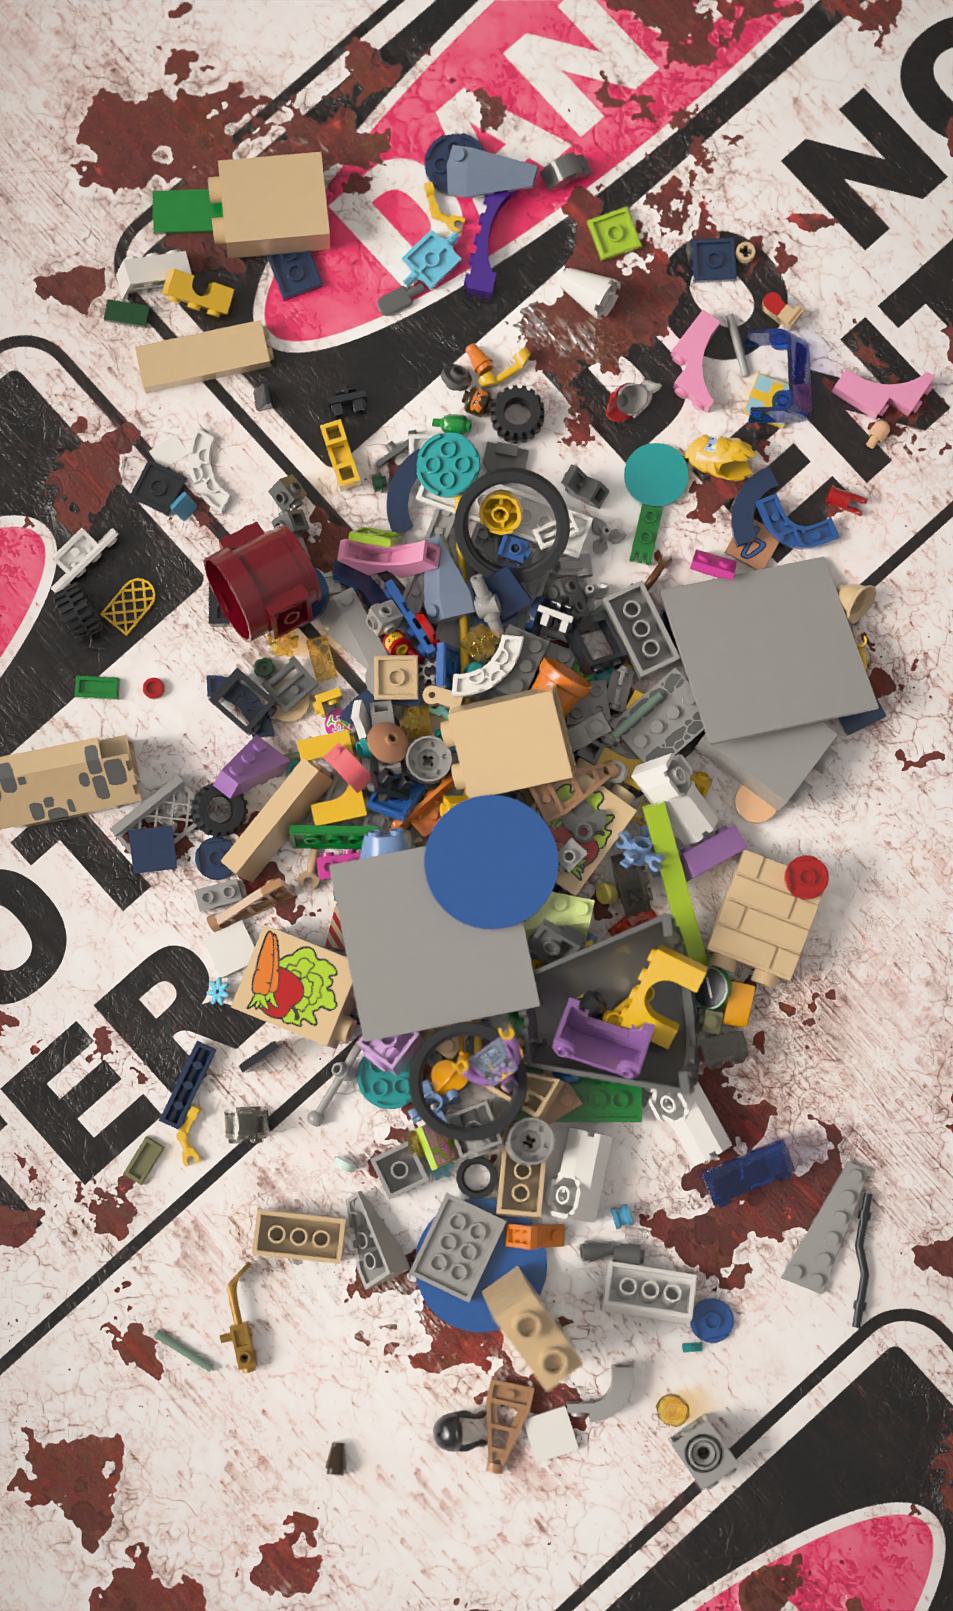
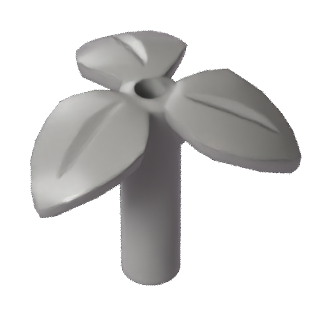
M597 517L593 518L592 531L594 534L601 536V538L593 542V552L595 554H602L608 549L607 540L613 544H618L626 538L627 533L623 530H611L603 520Z
M578 580L591 613L595 608L592 597L596 599L603 598L608 592L609 585L598 583L593 586Z

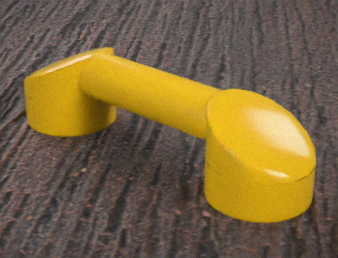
M527 348L521 349L513 356L516 362L514 365L496 377L492 371H489L482 375L477 382L483 388L498 386L522 370L527 364L531 353Z
M652 986L649 987L647 992L649 1002L655 995V990ZM628 997L613 1010H606L603 1014V1021L620 1026L622 1018L619 1016L624 1006L629 1007L632 1000Z

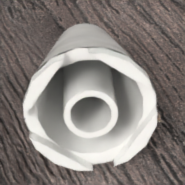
M574 268L564 270L559 277L560 287L598 320H602L601 315L607 316L618 298V295L615 294L616 288L620 290L621 287L620 282L616 279Z

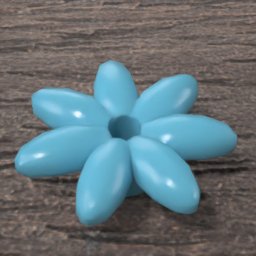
M218 977L216 983L213 981L209 982L212 990L207 991L206 994L212 996V1004H215L218 1000L219 1004L223 1005V997H230V994L226 992L229 983L222 984L221 977Z
M448 1163L435 1170L429 1168L427 1174L435 1172L436 1181L440 1179L441 1173L446 1178H449L450 1175L446 1169L453 1168L454 1164Z

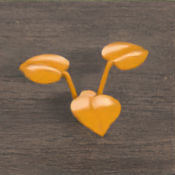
M459 1036V1056H462L467 1061L474 1055L464 1051V1038ZM520 1047V1053L523 1057V1049ZM459 1057L457 1063L444 1059L434 1065L431 1074L434 1093L445 1095L450 1090L456 1089L458 1091L467 1084L468 1079L462 1073L457 1072L452 1066V1063L456 1066L461 1065L462 1060Z

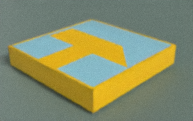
M758 373L743 414L783 429L799 388Z

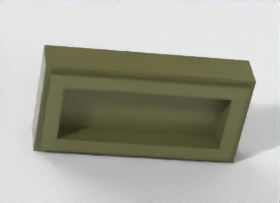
M146 1136L123 1174L138 1184L143 1185L165 1146Z

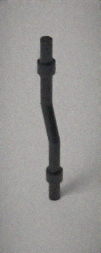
M864 1193L861 1210L858 1211L857 1219H859L855 1241V1250L861 1275L857 1298L854 1300L852 1308L855 1309L852 1327L859 1329L861 1328L863 1311H866L867 1302H865L870 1276L864 1250L867 1224L871 1220L872 1214L870 1207L873 1194Z

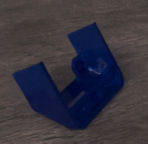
M747 329L744 346H771L778 351H787L789 390H780L773 395L772 407H751L747 423L807 421L812 413L810 348L808 342L784 329Z
M776 1136L773 1138L774 1141L709 1170H698L697 1173L710 1203L714 1206L719 1205V1208H722L732 1203L730 1199L780 1178V1181H784L793 1177L792 1172L795 1171L784 1138Z

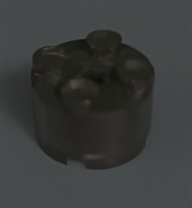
M260 1106L236 1107V1112L230 1113V1109L224 1110L225 1138L228 1139V1143L238 1144L242 1143V1140L249 1139L251 1143L264 1142V1139L269 1136L268 1108L265 1107L261 1111Z

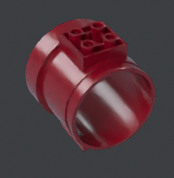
M257 521L246 525L241 530L224 536L219 540L220 550L204 558L206 576L214 596L233 629L245 642L249 643L269 632L274 640L313 620L311 604L317 603L322 599L320 583L303 546L294 533L284 524H280L275 529L264 532Z

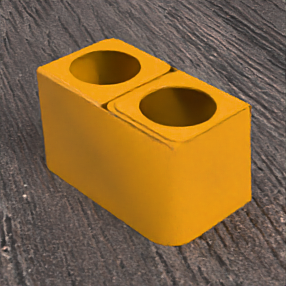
M731 980L732 993L728 997L725 1006L722 1007L721 1013H723L721 1024L747 1027L756 986Z

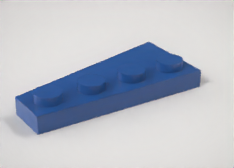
M392 579L385 582L386 589L383 592L388 600L392 599L395 605L404 615L402 620L404 619L408 625L405 629L411 639L416 638L419 645L416 647L422 657L427 656L429 660L437 656L436 649L433 644H429L423 628L418 626L416 617L410 608L408 609L406 606L407 603Z

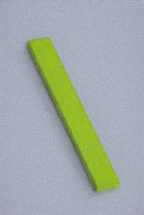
M660 801L643 806L655 854L660 853L665 856L664 861L657 863L662 866L660 874L671 914L676 919V926H679L682 932L688 957L707 966L709 965L665 802Z

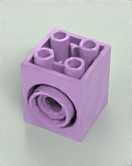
M416 1031L364 1042L362 1035L357 1044L362 1049L363 1056L384 1072L390 1071L398 1077L424 1041Z

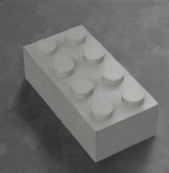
M642 580L603 598L602 605L628 652L629 661L639 681L679 662L680 656Z

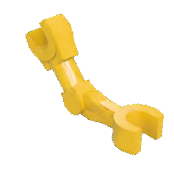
M424 183L431 218L445 223L446 227L452 232L455 231L457 234H460L461 230L456 228L454 224L456 222L464 224L465 219L462 216H448L442 213L436 203L433 183Z
M196 1105L190 1108L185 1123L176 1134V1138L183 1149L181 1153L182 1162L185 1167L190 1166L189 1156H193L196 1163L201 1161L199 1153L194 1147H191L187 1135L190 1132L192 1123L196 1120L202 1109Z

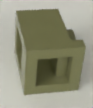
M699 1009V1031L719 1035L723 1013Z

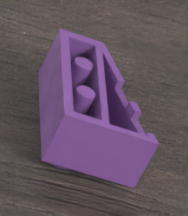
M256 734L220 771L213 786L231 799L251 790L252 787L258 784L263 785L274 777L279 778L283 776L291 760Z
M725 825L715 831L716 835L710 838L708 834L698 841L699 845L694 848L690 844L680 850L681 855L679 857L686 883L748 848L736 825L727 828Z

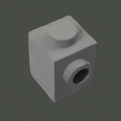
M572 838L558 852V870L561 873L566 871L569 874L588 854Z

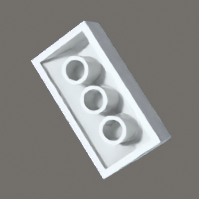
M609 1261L601 1311L689 1325L693 1315L697 1275Z

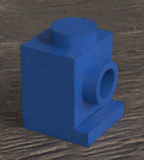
M504 534L497 555L498 557L523 565L524 560H529L532 548L529 547L528 541ZM514 545H517L520 548L519 551L516 553L511 551V548Z

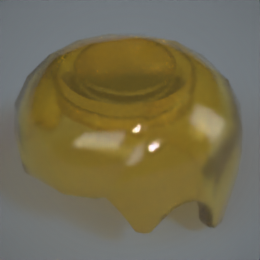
M671 1392L663 1395L655 1406L658 1419L670 1427H678L685 1424L690 1416V1406L687 1399L678 1393Z

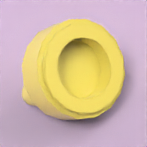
M600 883L596 888V897L601 904H610L617 901L618 892L613 883Z

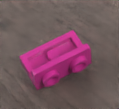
M696 549L690 569L717 578L722 577L733 580L737 561Z

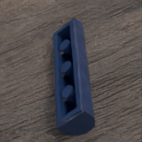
M196 1040L159 1118L160 1122L177 1130L180 1129L217 1049Z

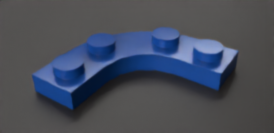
M777 494L755 502L769 533L777 541L788 547L801 550L814 549L840 538L832 518L805 527L790 521L783 510Z

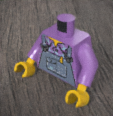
M507 1024L509 1027L507 1032H502L499 1028L500 1037L466 1061L462 1056H459L462 1060L461 1065L456 1066L452 1063V1066L469 1081L480 1086L487 1087L490 1085L494 1087L500 1082L507 1093L516 1088L518 1083L511 1074L518 1069L517 1065L520 1063L521 1057L520 1045L511 1025Z

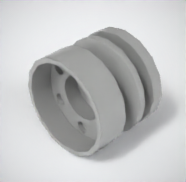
M434 736L420 737L413 741L407 750L404 760L405 771L415 782L425 786L435 785L442 781L449 772L452 755L451 750L446 748L444 741ZM423 758H425V759L431 758V759H432V762H431V765H432V766H431V767H430L429 765L423 766V762H424V759H423Z
M533 1117L524 1118L513 1123L506 1132L504 1144L508 1156L516 1163L526 1166L539 1164L547 1160L553 1152L555 1139L550 1126L543 1120ZM526 1136L528 1139H533V1143L530 1144L531 1148L528 1145H523Z

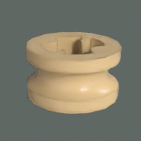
M749 242L740 243L736 249V259L743 264L751 262L755 255V247ZM743 248H746L747 252L751 253V255L748 254L747 257H743V253H740V251L742 252Z

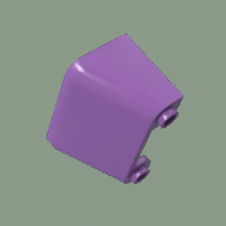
M569 998L553 1042V1050L560 1057H568L619 1074L624 1078L631 1079L637 1077L646 1057L655 1025L644 1022L642 1028L636 1029V1025L632 1024L631 1029L628 1030L588 1017L589 1010L585 1009L583 1012L579 1007L580 1001Z

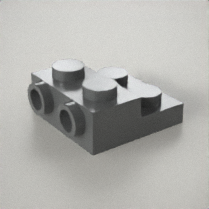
M544 919L527 940L529 954L548 965L582 950L585 946L583 941L585 935L567 924L562 929Z

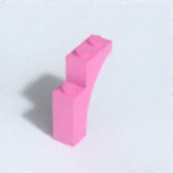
M704 309L673 348L671 356L678 365L686 366L674 382V392L680 398L690 400L692 406L698 411L708 413L713 406L714 400L710 396L704 382L703 355L708 342L719 328L720 321Z
M846 369L832 392L874 420L878 414L883 416L889 405L909 416L911 411L916 413L922 404V401L919 399L923 393L928 395L934 386L931 381L935 376L926 372L915 380L890 385L867 381Z
M343 539L340 540L337 560L369 576L388 571L401 578L438 568L441 548L426 540L412 544L394 545L389 548Z

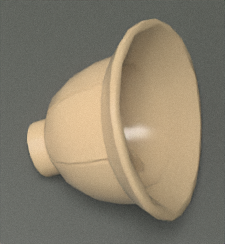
M841 584L836 589L850 624L856 623L868 612L876 597V588L872 585L848 584L845 586Z

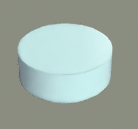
M336 1156L334 1166L351 1173L354 1172L357 1165L354 1161L341 1156Z

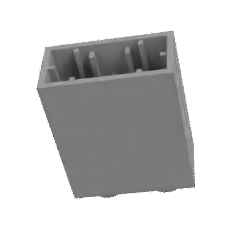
M820 721L714 745L709 744L705 734L695 749L779 811L788 801L798 807L806 798L813 786L804 779L812 768L823 774L838 755L835 750L829 747L838 734Z

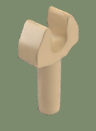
M311 849L307 870L303 874L298 875V882L301 888L304 887L306 878H312V890L319 885L320 880L315 874L320 850Z

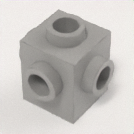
M391 599L381 604L376 603L369 608L365 621L369 629L373 630L378 637L383 634L388 635L399 628L404 615Z

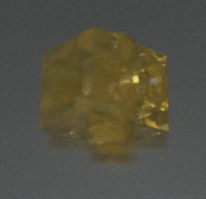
M480 622L468 632L460 646L477 662H480L485 657L489 659L496 652L495 646L500 640Z
M293 630L274 640L270 632L267 633L266 643L270 645L269 653L271 655L293 657L294 648L298 647L299 636L295 635L296 631ZM285 637V641L280 643V639Z
M429 705L403 708V717H399L400 728L405 730L407 738L432 736Z

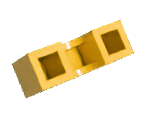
M176 269L168 270L162 295L167 296L168 301L180 304V301L188 303V308L200 311V308L208 310L207 314L215 317H220V314H228L234 289L217 283H208L205 294L199 296L192 288L194 275Z
M341 419L320 425L340 491L361 486Z

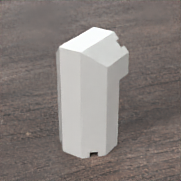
M670 753L636 765L631 777L651 804L660 801L665 802L673 834L679 842H682L685 846L698 842L704 838L702 833L706 830L708 833L714 830L718 817L695 787L694 780L690 781L689 775L693 774L692 768L683 755L678 754L674 756L675 754Z
M698 1081L697 1085H693L695 1091L692 1094L683 1095L651 1089L653 1094L649 1099V1105L658 1120L669 1122L668 1125L675 1132L692 1166L705 1162L715 1154L718 1155L732 1146Z
M572 1127L568 1128L561 1168L557 1174L559 1176L548 1182L545 1197L547 1205H550L552 1208L550 1210L552 1216L595 1223L612 1141L611 1135Z

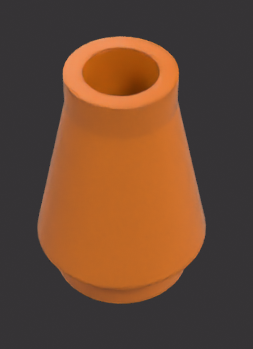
M476 343L466 348L465 351L469 356L475 373L482 376L492 371L494 368L493 360Z

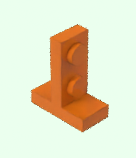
M506 1224V1246L523 1249L564 1247L565 1224Z

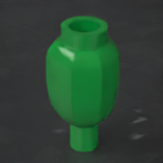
M447 414L442 419L433 418L432 426L440 427L444 433L450 432L464 435L471 432L472 420H468L465 415Z

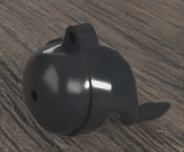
M460 1410L442 1415L435 1422L432 1429L435 1443L439 1448L448 1452H468L478 1446L484 1447L488 1445V1441L484 1439L463 1445V1431L459 1419H482L487 1415V1412L479 1411L474 1414L467 1410Z

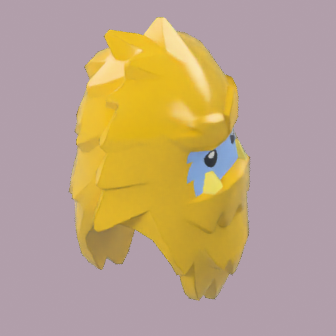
M704 434L688 444L685 458H689L691 465L704 473L707 472L716 478L732 481H741L753 474L752 470L748 468L750 466L749 463L746 461H748V458L756 457V453L752 450L751 445L738 438L712 437Z

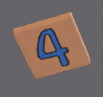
M753 519L757 540L737 548L732 537L724 553L755 570L765 569L779 541L769 533L764 524Z

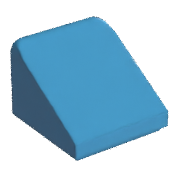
M185 492L170 506L172 512L182 521H186L198 507Z

